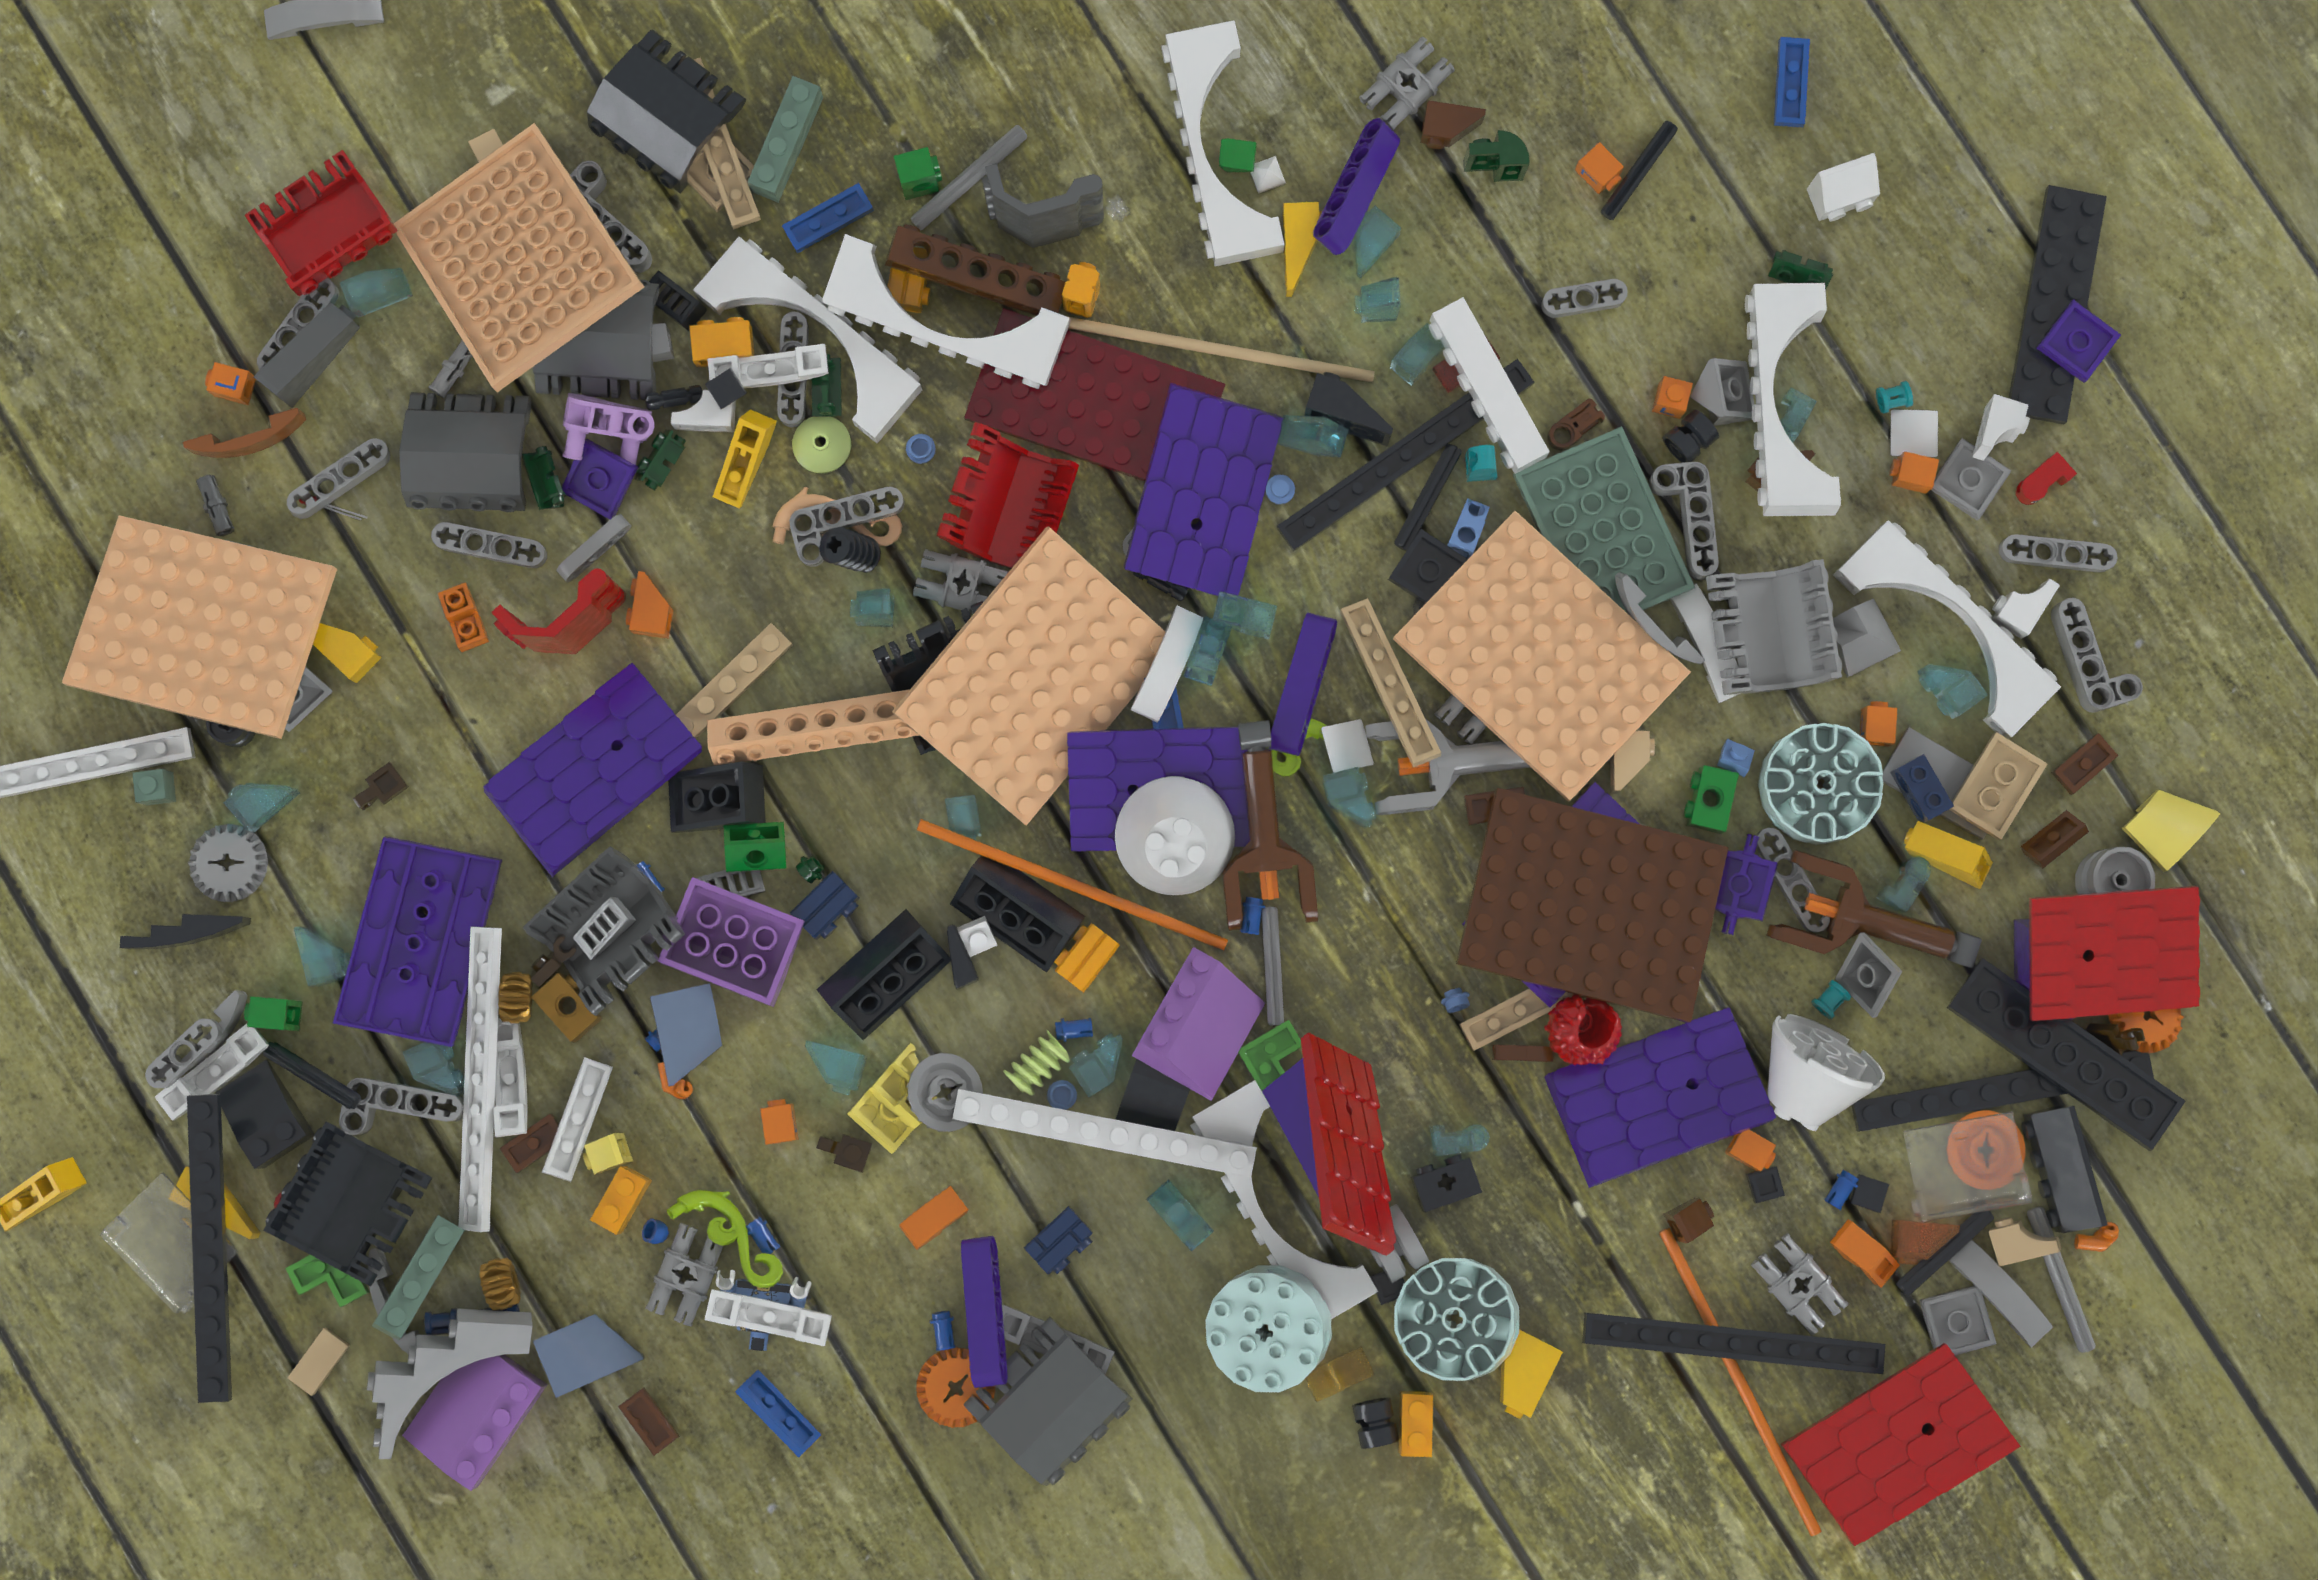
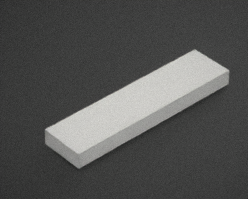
M584 1057L542 1173L569 1182L572 1181L612 1072V1066Z

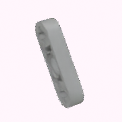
M1609 279L1555 288L1545 294L1541 307L1543 312L1551 318L1613 309L1623 304L1627 297V287L1621 280ZM1610 287H1614L1616 292L1620 291L1621 294L1618 295L1616 300H1613L1612 296H1603L1600 300L1601 303L1598 304L1599 296L1596 289H1600L1599 295L1608 293ZM1580 291L1589 292L1593 299L1592 303L1588 306L1580 305L1576 300L1577 293ZM1568 293H1571L1570 303L1573 308H1569V302L1562 303L1559 310H1555L1553 305H1548L1552 297H1556L1557 301L1567 300Z
M622 514L616 515L558 566L556 571L566 582L574 580L630 530L631 524Z
M213 1019L197 1020L148 1066L145 1073L148 1084L154 1088H168L172 1086L219 1042L222 1037L220 1024ZM202 1026H211L213 1028L210 1031L211 1039L202 1038L197 1044L189 1040V1037L198 1039L203 1034ZM181 1045L189 1046L192 1051L191 1058L187 1062H181L177 1059L176 1051ZM171 1063L179 1067L178 1070L170 1068L165 1073L166 1081H157L155 1079L158 1076L157 1068L166 1069Z

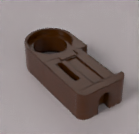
M1587 399L1551 427L1548 433V442L1552 448L1560 451L1570 448L1582 438V435L1599 423L1598 420L1601 423L1604 421L1605 415L1601 410L1598 411L1596 409L1597 404L1593 399ZM1559 428L1566 429L1570 434V440L1565 444L1556 442L1554 439L1555 430Z
M1492 1045V1060L1553 1062L1554 1051H1552L1550 1046Z

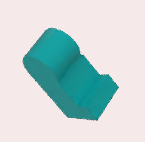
M1479 445L1470 447L1465 454L1467 482L1497 479L1495 446Z

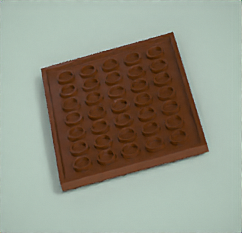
M1497 788L1493 797L1456 964L1690 1023L1728 847Z

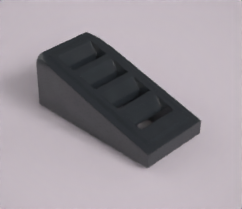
M659 270L649 281L653 284H659V288L664 283L666 284V287L659 294L655 306L687 331H690L689 326L696 325L706 313L707 308L700 301ZM673 290H674L675 293H674V294L672 295V297L668 300V302H667L666 304H664V301L669 297V295H670V294L673 292ZM682 298H684L685 300L674 312L673 309L678 305Z
M952 924L947 927V936L954 985L958 990L979 981V977L958 933L957 926Z

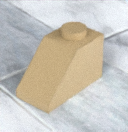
M1635 731L1610 758V793L1621 791L1650 761V756H1654L1655 741L1654 738H1650V731Z

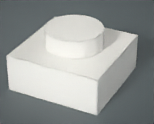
M985 916L957 927L970 957L998 946Z

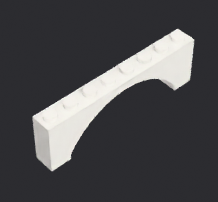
M1235 20L1166 34V45H1161L1164 63L1170 62L1172 73H1167L1170 90H1176L1178 98L1173 103L1176 118H1182L1184 128L1180 129L1182 145L1189 148L1190 156L1186 157L1189 175H1195L1196 184L1192 185L1195 203L1201 202L1203 211L1198 213L1201 230H1207L1209 240L1204 241L1207 258H1213L1214 266L1216 267L1283 253L1285 244L1279 217L1270 218L1233 196L1212 171L1202 146L1200 120L1207 95L1215 80L1230 61L1240 58L1241 47Z
M845 234L821 301L828 304L827 311L843 317L845 311L856 315V322L872 327L873 322L884 325L883 332L900 337L901 332L912 336L910 342L926 348L930 342L940 346L939 353L953 358L956 357L957 353L968 357L966 363L982 369L985 363L996 367L994 373L1011 379L1012 373L1023 377L1022 383L1030 387L1039 389L1040 384L1048 385L1071 318L1041 307L1039 315L1027 323L999 335L984 338H959L938 333L916 321L893 297L885 284L874 254L877 246Z
M738 237L693 289L697 298L719 316L724 310L739 306L755 304L776 305L800 311L823 324L843 345L854 368L858 399L857 414L853 417L852 421L859 430L878 444L921 393L920 377L909 368H906L905 371L896 364L898 361L896 357L886 349L881 352L874 347L875 341L867 333L861 331L858 334L851 328L853 323L846 316L835 315L827 311L828 304L821 302L822 297L816 294L814 297L806 291L808 287L798 277L793 276L791 279L783 273L785 268L772 257L770 260H767L760 253L763 250L750 239L745 242L742 238Z
M1825 283L1754 284L1750 294L1745 297L1746 313L1750 312V322L1747 323V339L1752 340V349L1749 350L1748 362L1749 367H1754V377H1751L1750 392L1756 398V404H1753L1752 420L1757 422L1758 432L1754 434V449L1759 450L1760 460L1756 461V477L1761 478V488L1758 489L1757 494L1758 505L1763 506V516H1834L1841 506L1839 477H1831L1817 468L1794 446L1779 420L1773 395L1775 369L1782 352L1801 331L1812 323L1821 322L1827 311Z
M1889 520L1886 521L1833 576L1853 595L1861 590L1871 588L1906 589L1934 598L1955 612L1970 628L1977 639L1987 665L1990 699L1988 715L1983 721L1994 732L2001 734L2005 738L2013 737L2061 688L2056 682L2057 677L2047 668L2042 669L2034 661L2036 659L2035 656L2027 648H2020L2013 641L2014 636L2008 629L2003 626L1999 627L1991 620V613L1983 606H1977L1970 599V593L1963 586H1956L1948 578L1949 573L1941 565H1934L1927 558L1928 554L1922 546L1909 541L1905 537V530L1900 525L1891 523Z
M1254 1080L1192 1116L1195 1122L1190 1126L1197 1136L1252 1146L1262 1113L1270 1105ZM1225 1173L1221 1177L1228 1192L1235 1191L1238 1195L1240 1202L1236 1205L1243 1218L1247 1219L1250 1217L1256 1226L1251 1231L1259 1245L1266 1244L1271 1254L1267 1256L1270 1264L1284 1266L1301 1273L1313 1283V1287L1320 1293L1322 1300H1325L1331 1313V1319L1378 1292L1362 1264L1356 1267H1346L1325 1263L1303 1254L1285 1242L1272 1229L1257 1203L1252 1178Z

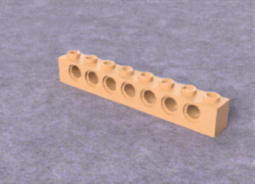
M909 690L707 720L708 750L714 766L817 752L866 743H877L879 741L919 736V734L892 712Z

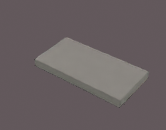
M1908 727L1882 770L1883 783L1902 793L1890 772L1924 754L1952 801L1974 765ZM1950 810L1939 815L1980 840L1984 839L1987 834Z

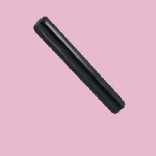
M1665 121L1603 206L1601 214L1609 220L1615 219L1676 134L1678 128L1670 121Z
M1447 444L1394 541L1398 548L1407 551L1421 530L1462 454V450L1457 446Z
M276 1042L268 1043L269 1046L263 1051L265 1057L346 1108L355 1109L358 1107V1103L361 1101L360 1094Z
M1984 1206L1979 1207L1897 1281L1896 1285L1899 1290L1906 1296H1910L1994 1220L1991 1211Z

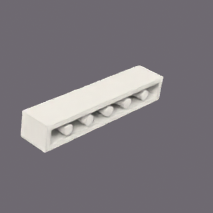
M1464 297L1432 313L1430 318L1431 324L1428 325L1429 330L1436 341L1441 340L1445 348L1443 355L1450 366L1454 365L1459 373L1457 379L1464 392L1469 391L1474 400L1471 404L1476 415L1479 418L1483 416L1488 425L1486 432L1493 443L1497 442L1502 450L1500 457L1507 469L1512 468L1516 474L1545 459L1550 451Z

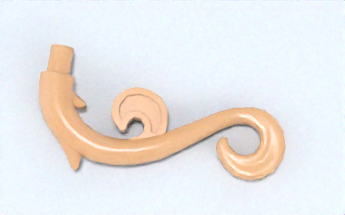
M804 487L795 497L782 505L777 512L772 526L775 528L772 542L784 544L786 532L790 530V518L795 511L834 501L835 499L824 495L807 494L808 488ZM838 509L828 510L832 517L830 520H826V522L829 524L837 523L841 518V512ZM897 515L869 522L870 527H873L874 524L880 521L887 523L889 531L885 536L873 535L863 524L852 527L859 534L875 539L879 546L893 544L902 533L901 520Z

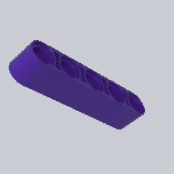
M1380 118L1369 121L1362 130L1313 230V236L1333 255L1343 253L1351 244L1399 146L1400 137Z
M1312 613L1306 614L1271 730L1270 750L1295 756L1300 755L1334 641L1337 619Z
M994 1236L964 1239L961 1242V1259L971 1380L975 1388L1004 1385L1007 1383L1008 1371L996 1240Z

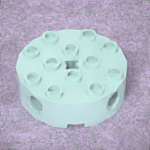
M1827 723L1801 726L1777 741L1762 762L1758 780L1762 807L1774 826L1794 840L1815 845L1841 841L1866 827L1880 808L1884 784L1881 761L1869 742L1849 727ZM1822 778L1824 779L1825 783L1823 784V788L1819 789L1817 787V780Z
M1441 1258L1421 1267L1403 1284L1394 1306V1331L1404 1353L1420 1371L1440 1380L1468 1381L1493 1372L1511 1354L1519 1334V1306L1511 1286L1493 1268L1473 1259ZM1459 1311V1316L1463 1318V1322L1456 1327V1322L1451 1321V1316L1457 1315Z
M1258 1265L1236 1275L1213 1298L1205 1320L1207 1346L1217 1367L1234 1383L1254 1392H1281L1300 1384L1324 1359L1332 1338L1331 1313L1325 1300H1322L1320 1293L1313 1287L1314 1284L1303 1274L1277 1265Z

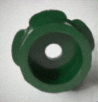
M802 856L800 858L801 862L796 865L799 874L811 884L816 879L821 880V871L823 870L821 863L813 856L810 858Z

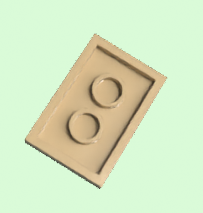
M1995 732L1953 798L1952 803L1954 807L1949 810L1995 839L2002 840L2048 764Z

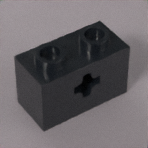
M1458 1154L1444 1159L1446 1164L1444 1166L1434 1169L1433 1164H1429L1415 1169L1417 1175L1412 1176L1411 1180L1423 1212H1428L1482 1193L1469 1157L1463 1159L1462 1155ZM1442 1174L1453 1179V1182L1449 1183L1450 1189L1448 1190L1437 1184V1182L1442 1180Z

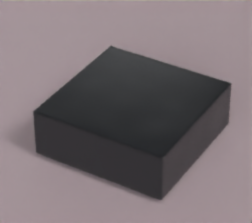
M729 368L705 384L720 409L725 408L747 394L732 368Z
M1777 1166L1763 1169L1761 1172L1755 1171L1746 1174L1754 1203L1785 1196Z
M1858 1174L1857 1178L1859 1180L1856 1183L1858 1188L1854 1187L1850 1204L1881 1213L1889 1184Z
M1384 1271L1370 1276L1378 1290L1376 1294L1380 1305L1398 1299L1405 1283L1403 1277L1391 1283Z

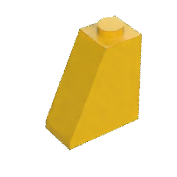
M1917 821L1914 828L1911 827L1908 830L1904 839L1905 849L1909 855L1978 889H1981L1993 864L1985 847L1920 821Z
M1520 1329L1511 1354L1501 1363L1500 1402L1507 1406L1505 1412L1519 1419L1522 1418L1523 1414L1530 1418L1532 1417L1563 1351Z

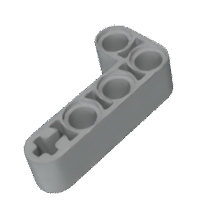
M582 162L570 176L594 212L600 214L599 219L610 235L613 232L622 233L620 240L615 243L633 271L638 273L645 272L652 264L650 251L643 241L595 201L606 187V176L596 162ZM589 173L598 174L597 179L591 183L585 182V177ZM630 246L636 254H641L642 257L640 259L632 258L627 250Z
M1700 462L1661 465L1650 476L1649 487L1658 496L1679 495L1687 570L1693 579L1706 580L1707 576L1712 575L1717 570L1719 563L1709 471ZM1687 472L1697 473L1700 477V483H1690L1687 479ZM1657 475H1667L1670 478L1671 485L1668 487L1660 485ZM1690 501H1699L1703 506V512H1693L1690 508ZM1693 530H1702L1706 534V542L1696 541L1693 537ZM1708 549L1701 555L1702 550ZM1701 558L1703 564L1709 565L1705 571H1703L1702 566H1697Z
M884 487L795 511L790 518V528L799 559L810 567L822 564L824 560L820 553L815 560H807L804 557V550L809 545L819 547L822 534H825L829 529L835 527L849 528L899 514L905 505L901 492L894 487ZM892 494L894 498H899V501L894 503V508L890 509L887 504L880 505L878 507L881 512L876 513V507L872 498L877 497L878 503L886 501V495ZM860 501L867 502L870 505L869 513L865 516H857L854 513L856 503ZM830 509H838L841 512V518L835 524H829L825 520V514ZM802 516H808L812 520L811 528L807 531H799L796 527L797 520Z
M2067 598L2055 605L2051 611V620L2082 708L2087 712L2094 713L2138 698L2142 693L2143 685L2140 678L2136 675L2124 674L2109 679L2084 604L2079 599ZM2071 610L2072 616H2065L2063 611ZM2077 624L2076 628L2069 631V626ZM2074 634L2082 638V648H2077L2073 644L2072 637ZM2084 662L2092 667L2091 677L2086 676L2082 671V664ZM2121 682H2125L2130 687L2129 696H2125L2120 691ZM2093 690L2099 692L2102 696V703L2100 705L2092 700Z
M355 1078L347 1084V1087L356 1092L357 1087L364 1083L368 1087V1095L358 1103V1107L355 1109H348L342 1105L339 1125L346 1134L363 1135L372 1128L376 1109L445 1122L459 1121L463 1119L464 1098L456 1094L381 1080ZM390 1089H394L398 1094V1100L394 1105H389L386 1100V1094ZM421 1094L425 1095L428 1100V1105L423 1111L418 1110L415 1105L416 1098ZM438 1103L452 1104L457 1107V1110L450 1113L446 1109H437ZM355 1113H358L362 1118V1125L357 1130L350 1124V1119Z

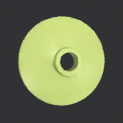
M810 417L804 420L796 429L792 439V449L795 458L806 470L819 474L830 473L840 468L848 459L851 451V437L844 424L834 417ZM819 437L826 439V443L822 447L815 445V441Z

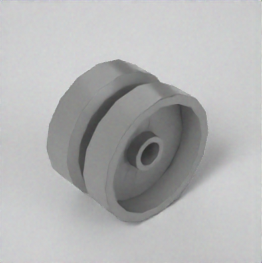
M2131 847L2102 849L2088 854L2080 862L2075 874V888L2078 894L2155 889V873L2150 861L2141 852Z
M1397 1204L1390 1207L1396 1236L1394 1250L1385 1256L1369 1249L1379 1267L1383 1268L1391 1283L1406 1276V1269L1400 1256L1403 1255L1410 1267L1418 1269L1429 1262L1422 1245Z

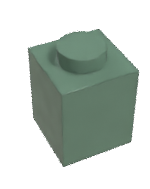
M165 769L132 772L136 803L147 806L176 802L173 772Z

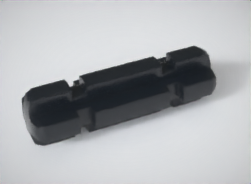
M693 385L687 389L681 387L664 390L660 394L658 392L647 393L645 404L647 409L651 411L660 409L659 407L661 406L668 408L685 405L688 401L690 403H697L701 399L703 391L700 385Z
M1133 572L1134 576L1141 580L1146 579L1148 584L1166 594L1168 592L1171 593V597L1178 601L1184 600L1188 593V587Z

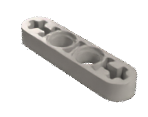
M326 278L318 284L319 286L315 291L300 297L257 357L259 370L266 364L268 358L272 359L278 353L274 349L276 346L280 349L284 347L282 337L285 333L294 332L297 335L308 324L300 322L299 314L303 309H313L315 318L330 302L335 304L339 297V291L330 279ZM320 287L327 288L330 292L329 296L322 295L320 297L321 294L318 292V289ZM311 298L321 305L320 309L309 302Z
M789 312L782 318L780 352H787L788 349L794 347L808 346V322L801 313ZM795 319L798 320L799 325H803L802 328H797L796 333L798 340L803 339L802 343L792 340V331L787 327ZM807 380L800 381V387L793 392L786 390L784 384L778 385L777 414L782 424L787 427H797L805 418ZM784 396L792 399L800 397L799 401L794 399V409L799 414L794 415L793 420H789L787 415L783 414L784 411H789V400H783Z
M377 438L367 440L296 488L287 498V506L291 514L299 519L309 518L383 468L390 460V451L386 443ZM375 448L377 451H380L381 456L376 458L372 456L370 451ZM359 457H363L368 464L367 467H364ZM348 464L359 466V471L355 476L347 477L343 474V470ZM323 481H332L334 488L330 493L323 494L318 491V487ZM313 490L318 498L317 501L314 500L309 491ZM301 499L306 503L307 507L302 509L297 505L296 501Z
M448 522L437 524L431 532L433 543L444 551L527 568H539L547 560L545 547L538 541ZM449 529L450 534L461 537V547L458 548L459 542L448 539L446 544H443V540L439 538L440 533L445 534L446 530ZM472 535H480L483 539V544L478 550H470L467 546V541ZM501 541H509L512 545L511 552L506 556H499L496 552V546ZM518 543H522L520 548L524 551H532L533 547H536V551L540 553L539 558L534 557L533 561L530 562L528 556L518 553Z
M2015 534L2005 538L1999 545L2001 558L2006 562L2015 564L2105 572L2114 567L2118 559L2116 550L2111 545L2103 543ZM2015 542L2017 548H2026L2029 546L2028 542L2031 543L2028 552L2019 551L2015 556L2012 555L2011 550H2007V546ZM2039 544H2045L2049 547L2051 551L2049 559L2043 560L2036 555V547ZM2068 547H2074L2079 551L2080 559L2077 563L2069 562L2066 559L2065 552ZM2102 551L2104 556L2109 558V561L2103 563V565H2101L2099 559L2092 558L2085 564L2088 555L2096 556Z
M1766 828L1757 833L1756 836L1760 838L1756 849L1762 859L1777 863L1780 859L1791 860L1793 852L1779 830ZM1765 833L1768 837L1774 836L1776 838L1773 846L1776 851L1783 849L1784 854L1778 855L1772 860L1769 858V855L1774 854L1770 846L1764 847L1762 845V842L1765 840ZM1790 861L1792 864L1791 873L1788 876H1783L1776 870L1774 880L1802 927L1811 933L1823 931L1828 927L1830 917L1821 915L1819 927L1816 924L1810 925L1808 920L1811 918V914L1807 910L1801 912L1799 908L1805 906V900L1798 902L1792 896V889L1796 885H1802L1807 889V898L1809 893L1817 894L1802 867Z

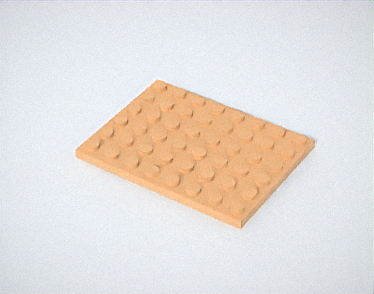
M535 123L394 223L398 230L396 232L397 236L491 387L496 392H499L644 288Z
M1516 511L1500 525L1393 638L1398 645L1568 802L1691 673L1668 650L1655 642L1629 614Z
M119 515L62 683L66 686L282 739L337 568L324 563Z
M1046 527L892 712L1027 826L1068 776L1067 732L1106 730L1139 691L1166 632L1050 527Z

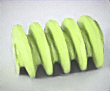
M1048 1030L1049 1040L1042 1037L1038 1038L1041 1046L1040 1049L1030 1045L1029 1049L1032 1056L1029 1057L1023 1053L1020 1055L1023 1065L1013 1061L1011 1065L1014 1073L1012 1074L1006 1070L1003 1071L1022 1093L1025 1092L1033 1096L1035 1092L1032 1084L1043 1087L1044 1084L1041 1076L1051 1079L1050 1067L1060 1071L1061 1066L1058 1060L1061 1059L1067 1063L1070 1061L1067 1051Z

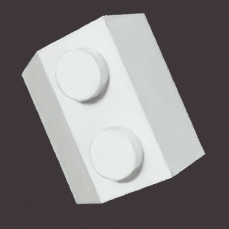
M1874 153L1818 172L1808 186L1807 191L1819 221L1827 218L1830 222L1844 217L1847 211L1856 208L1857 212H1861L1873 206V202L1880 195L1877 161Z

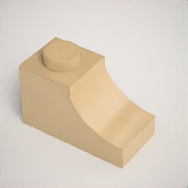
M2012 1217L1995 1221V1226L1989 1230L1999 1266L2058 1253L2062 1249L2058 1236L2042 1237L2035 1235L2023 1226L2021 1220L2013 1222Z

